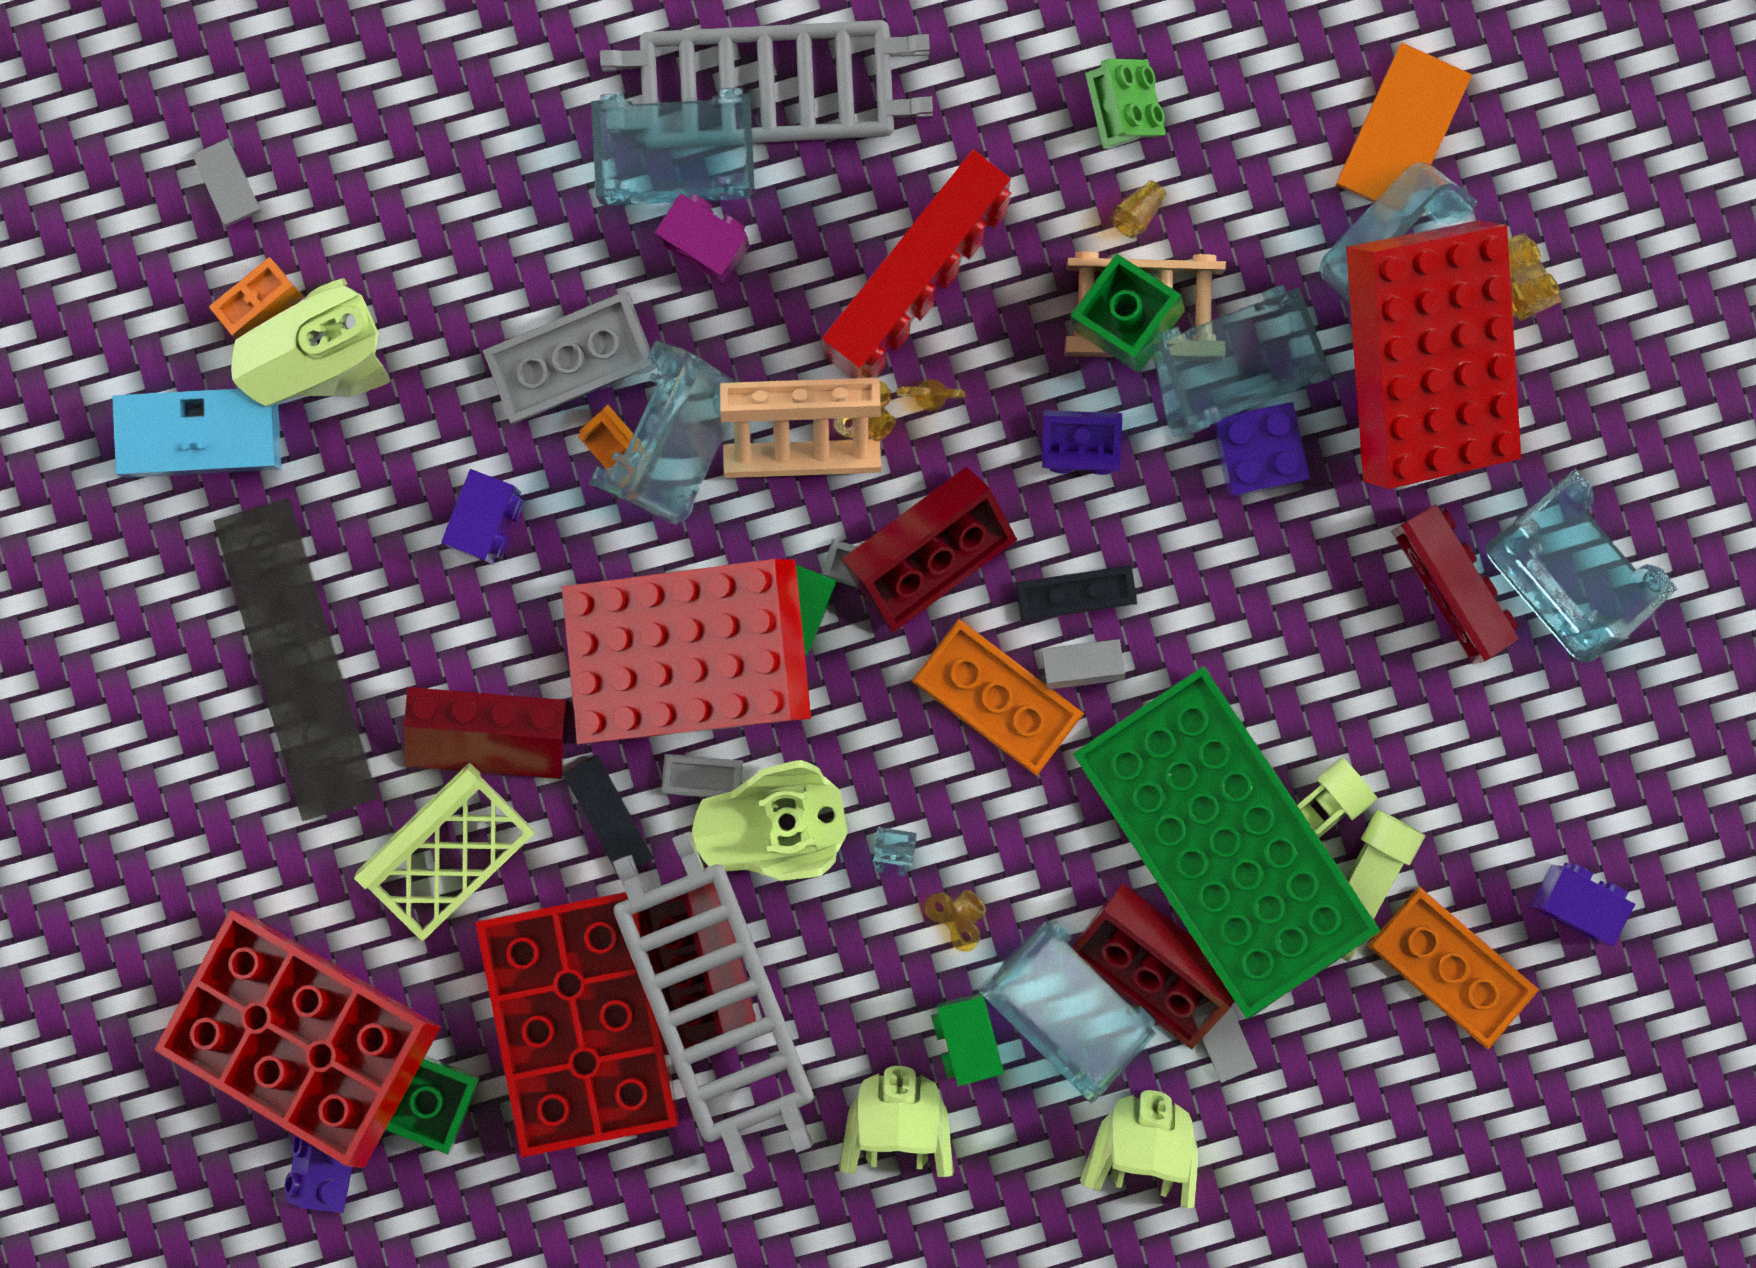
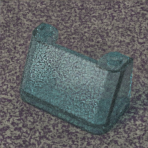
M742 88L719 89V96L712 97L711 100L633 104L631 101L624 100V94L619 93L600 95V101H591L596 198L601 205L674 203L680 193L688 198L694 193L706 201L740 200L756 197L750 93L743 94Z
M1425 162L1414 163L1389 186L1324 255L1319 268L1321 277L1331 289L1350 305L1347 246L1402 236L1424 213L1436 224L1439 221L1445 224L1458 223L1459 221L1465 223L1478 209V202L1461 186L1431 164Z
M1283 284L1262 292L1261 294L1264 299L1262 301L1180 333L1177 326L1156 334L1158 342L1152 344L1151 348L1166 421L1172 437L1193 434L1210 427L1209 424L1219 422L1221 419L1282 394L1298 390V388L1306 386L1311 382L1316 384L1333 377L1300 288L1286 291Z
M655 341L647 359L657 365V374L651 372L648 379L657 384L625 454L614 452L612 459L617 462L609 469L597 466L589 484L662 521L677 524L686 519L692 512L693 501L730 423H721L720 383H735L737 381L685 349Z
M1574 469L1487 543L1486 551L1492 563L1567 651L1582 662H1591L1626 639L1678 588L1660 567L1649 564L1643 565L1638 569L1633 567L1586 512L1594 502V494L1590 483Z
M1043 921L978 987V990L1093 1104L1157 1034L1152 1029L1157 1022L1141 1006L1134 1011L1068 945L1073 938L1057 922L1050 927Z

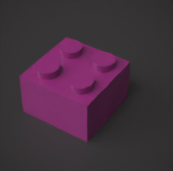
M680 193L655 231L658 243L725 286L750 247L747 233L744 231L745 226L728 215H725L723 220L713 214L714 212L711 210L712 205L698 195L692 193L690 198Z

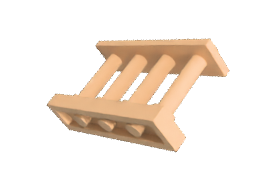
M1091 251L1075 252V258H1068L1066 271H1079L1078 304L1094 284V271L1103 272L1112 259L1099 258L1098 252ZM1210 254L1193 255V261L1126 259L1147 273H1157V279L1172 289L1173 273L1196 274L1195 333H1191V339H1175L1176 333L1172 332L1171 329L1151 358L1221 360L1224 356V340H1215V334L1211 333L1212 274L1222 275L1226 270V261H1216V255ZM1075 330L1073 336H1066L1064 356L1113 357L1075 332Z
M879 378L720 383L721 423H734L735 443L723 444L724 478L881 473L880 439H869L868 417H881ZM852 418L853 440L829 441V419ZM813 419V441L790 442L789 420ZM773 421L774 443H750L749 422Z

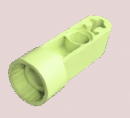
M1341 757L1316 778L1320 786L1300 802L1298 807L1320 838L1346 815L1353 821L1378 798L1353 767ZM1317 801L1330 816L1328 820L1324 821L1311 805Z
M1378 809L1375 811L1361 837L1365 844L1346 877L1373 919L1403 864H1411L1426 837L1420 831ZM1357 948L1342 957V959L1349 962Z

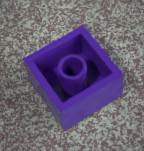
M1293 402L1219 417L1212 422L1229 499L1305 483L1310 479Z
M470 469L441 543L451 549L493 565L496 557L502 559L507 550L510 537L506 536L505 533L510 521L517 522L524 506V500H521L520 497L522 492L514 485Z
M1565 862L1563 866L1551 865L1529 907L1599 944L1614 947L1636 905L1626 899L1629 892L1608 881L1607 883L1599 881L1598 884L1591 880L1593 873L1575 863L1569 864Z

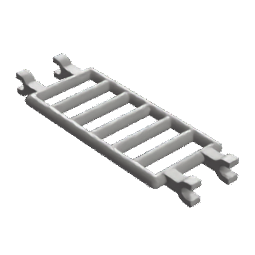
M883 20L644 32L639 39L640 50L600 51V65L603 72L641 69L643 112L603 113L605 133L644 131V142L649 148L890 136L894 132V118L933 117L932 96L893 100L891 56H929V34L890 38L889 25ZM874 36L878 121L855 122L850 37ZM835 38L839 123L816 124L811 39ZM796 40L800 125L777 126L772 41ZM757 42L761 127L738 128L733 43ZM718 44L722 129H698L694 45ZM679 46L683 131L659 132L655 47Z
M686 832L672 838L687 872L685 877L645 892L632 855L613 862L628 896L627 900L616 904L613 911L701 1136L706 1142H713L723 1138L735 1174L739 1176L752 1171L754 1168L752 1159L739 1131L782 1114L796 1153L812 1147L811 1145L814 1143L804 1123L799 1107L811 1103L814 1095L726 871L719 864L704 869L691 832ZM710 883L714 884L722 905L640 937L632 917L633 914ZM728 920L736 943L658 974L654 973L646 952ZM743 957L751 980L669 1011L661 989ZM758 995L766 1017L684 1049L676 1026ZM767 1033H773L780 1055L707 1084L698 1085L691 1067L692 1063ZM787 1069L795 1092L715 1124L713 1123L705 1101Z

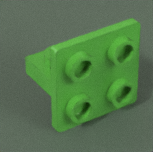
M1108 58L1101 61L1100 68L1085 73L1103 149H1112L1143 137L1158 138L1166 134L1164 128L1165 116L1158 103L1155 90V74L1147 60Z

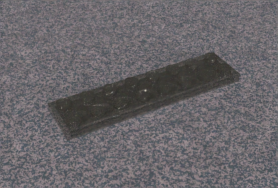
M286 498L213 520L302 821L380 799L291 499Z

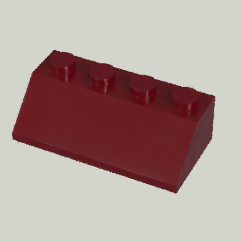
M966 466L841 560L856 586L887 627L894 633L1016 542L1017 538L991 489Z
M1435 504L1396 527L1391 533L1471 663L1474 665L1486 662L1519 639L1515 633V630L1519 629L1510 611L1508 609L1502 611L1494 597L1498 595V592L1487 575L1481 577L1473 564L1477 562V558L1471 547L1466 542L1460 544L1452 531L1457 527L1450 513L1445 508L1439 510Z
M407 687L404 718L405 766L461 771L470 762L481 773L562 779L569 701Z
M710 883L640 911L639 915L644 936L722 905L714 884ZM726 920L650 950L648 953L654 973L658 974L736 943L729 922ZM741 958L661 989L669 1011L746 982ZM751 997L676 1026L684 1049L756 1021Z
M1124 883L1118 887L1067 952V954L1191 1050L1235 1002L1194 938ZM1213 1001L1217 1005L1202 1025L1197 1028L1192 1016L1193 1012L1198 1006Z

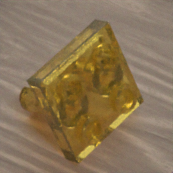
M1526 233L1508 239L1513 318L1517 316L1519 321H1522L1562 302L1558 294L1559 286L1551 274L1546 272L1540 261L1541 254L1536 243L1529 239Z

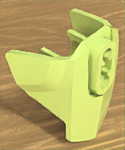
M345 278L332 281L311 291L300 303L277 314L236 339L233 348L232 380L246 395L267 407L295 396L353 397L386 385L390 382V378L375 355L379 335L362 295L347 287L346 285L348 284ZM350 314L355 318V325L351 329L346 325V319ZM319 333H324L325 336L321 338V341H320V343L318 344V343H317V336H318V334H319Z
M802 760L760 769L754 776L746 780L735 790L702 799L692 828V837L697 851L709 867L719 864L724 867L725 871L749 870L761 875H767L779 881L823 875L836 862L837 852L848 833L841 791L823 776L818 767ZM828 807L833 810L834 818L831 822L824 823L818 819V813L822 808ZM790 814L795 818L796 823L792 829H784L781 826L780 819L783 815Z
M892 1066L885 1069L884 1076H880L878 1073L863 1080L859 1093L849 1108L839 1170L844 1173L855 1174L861 1150L866 1151L868 1163L871 1164V1167L876 1168L877 1152L902 1151L917 1153V1169H923V1166L928 1161V1154L934 1153L937 1177L953 1176L954 1168L950 1143L949 1117L947 1109L940 1098L936 1083L922 1075L916 1077L915 1071L906 1066Z
M1147 1090L1141 1093L1140 1098L1132 1095L1119 1099L1114 1109L1101 1122L1080 1182L1087 1188L1100 1191L1111 1166V1179L1115 1183V1187L1118 1188L1122 1187L1125 1172L1152 1175L1163 1179L1161 1196L1164 1197L1172 1189L1173 1182L1182 1183L1180 1207L1194 1208L1198 1150L1193 1132V1123L1189 1113L1176 1103L1172 1105L1171 1098L1159 1091Z

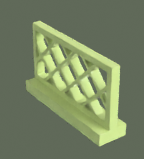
M469 762L357 870L354 879L364 889L368 888L423 942L535 834V830L480 776V772ZM479 789L491 800V815H468V799ZM463 805V815H453ZM496 806L505 815H496ZM445 821H463V842H440V826ZM468 821H491V842H468ZM496 821L513 822L523 833L512 843L496 842ZM435 832V842H425ZM417 848H435V869H412V853ZM440 848L463 849V869H440ZM468 849H491V864L484 870L467 869ZM496 849H505L496 858ZM407 859L406 869H397ZM389 875H406V896H390L380 884ZM411 875L435 876L434 896H411ZM439 876H463V890L456 897L439 896ZM467 876H477L467 886ZM398 903H406V911ZM411 903H434V918L424 928L411 917ZM439 903H449L439 913Z

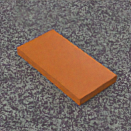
M1401 42L1335 185L1401 216L1407 217L1473 74Z
M960 619L956 621L911 681L1035 776L1039 774L1084 714L1053 689L1047 690L1045 683Z
M1419 886L1416 887L1380 929L1382 932L1374 936L1367 945L1375 954L1488 1050L1539 991L1536 986Z

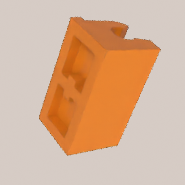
M268 257L211 304L209 308L235 339H238L277 314L296 305L305 297L292 284L278 265Z
M609 405L603 408L600 413L579 431L578 437L628 495L632 494L662 468Z

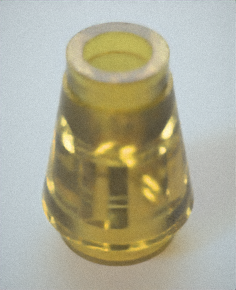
M1149 180L1114 208L1115 213L1111 217L1113 225L1122 234L1131 239H1134L1138 234H1144L1160 207L1162 200L1167 196L1165 190L1158 183Z

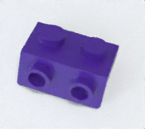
M1044 410L1041 451L1042 467L1049 468L1050 471L1055 473H1070L1073 469L1088 470L1090 473L1097 475H1107L1112 471H1120L1122 413Z
M295 1135L291 1147L292 1155L294 1156L291 1172L287 1174L284 1183L286 1202L303 1209L344 1213L352 1167L345 1166Z

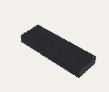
M1132 565L1015 582L1021 622L1138 604Z
M599 755L563 774L614 869L613 862L626 856L632 855L636 868L654 859Z

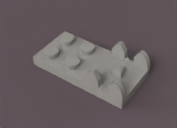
M624 291L483 350L511 424H516L598 389L617 386L624 382V379L627 377L648 373L658 367L629 292Z

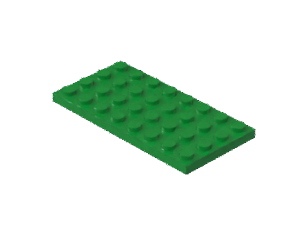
M1204 666L1073 753L1246 1019L1256 1015L1382 932Z

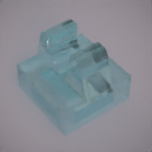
M878 827L873 856L876 871L883 873L885 863L899 865L898 875L905 876L909 867H912L917 833Z

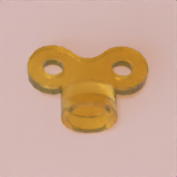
M928 379L920 383L918 387H898L897 395L916 397V402L920 408L928 412H934L944 406L946 399H965L966 390L945 388L938 380Z
M879 381L881 417H868L869 437L874 441H880L885 438L896 423V418L884 408L891 400V390L882 381ZM838 418L834 420L836 431L844 438L853 437V425L848 428L844 427L845 421L852 418Z
M970 890L963 891L953 901L949 895L943 892H935L928 897L924 906L925 913L932 921L943 923L949 928L951 942L954 947L963 952L975 949L980 943L981 935L979 929L974 924L987 913L981 899ZM936 902L944 905L943 912H938L935 909ZM967 932L970 935V941L962 940L961 933Z

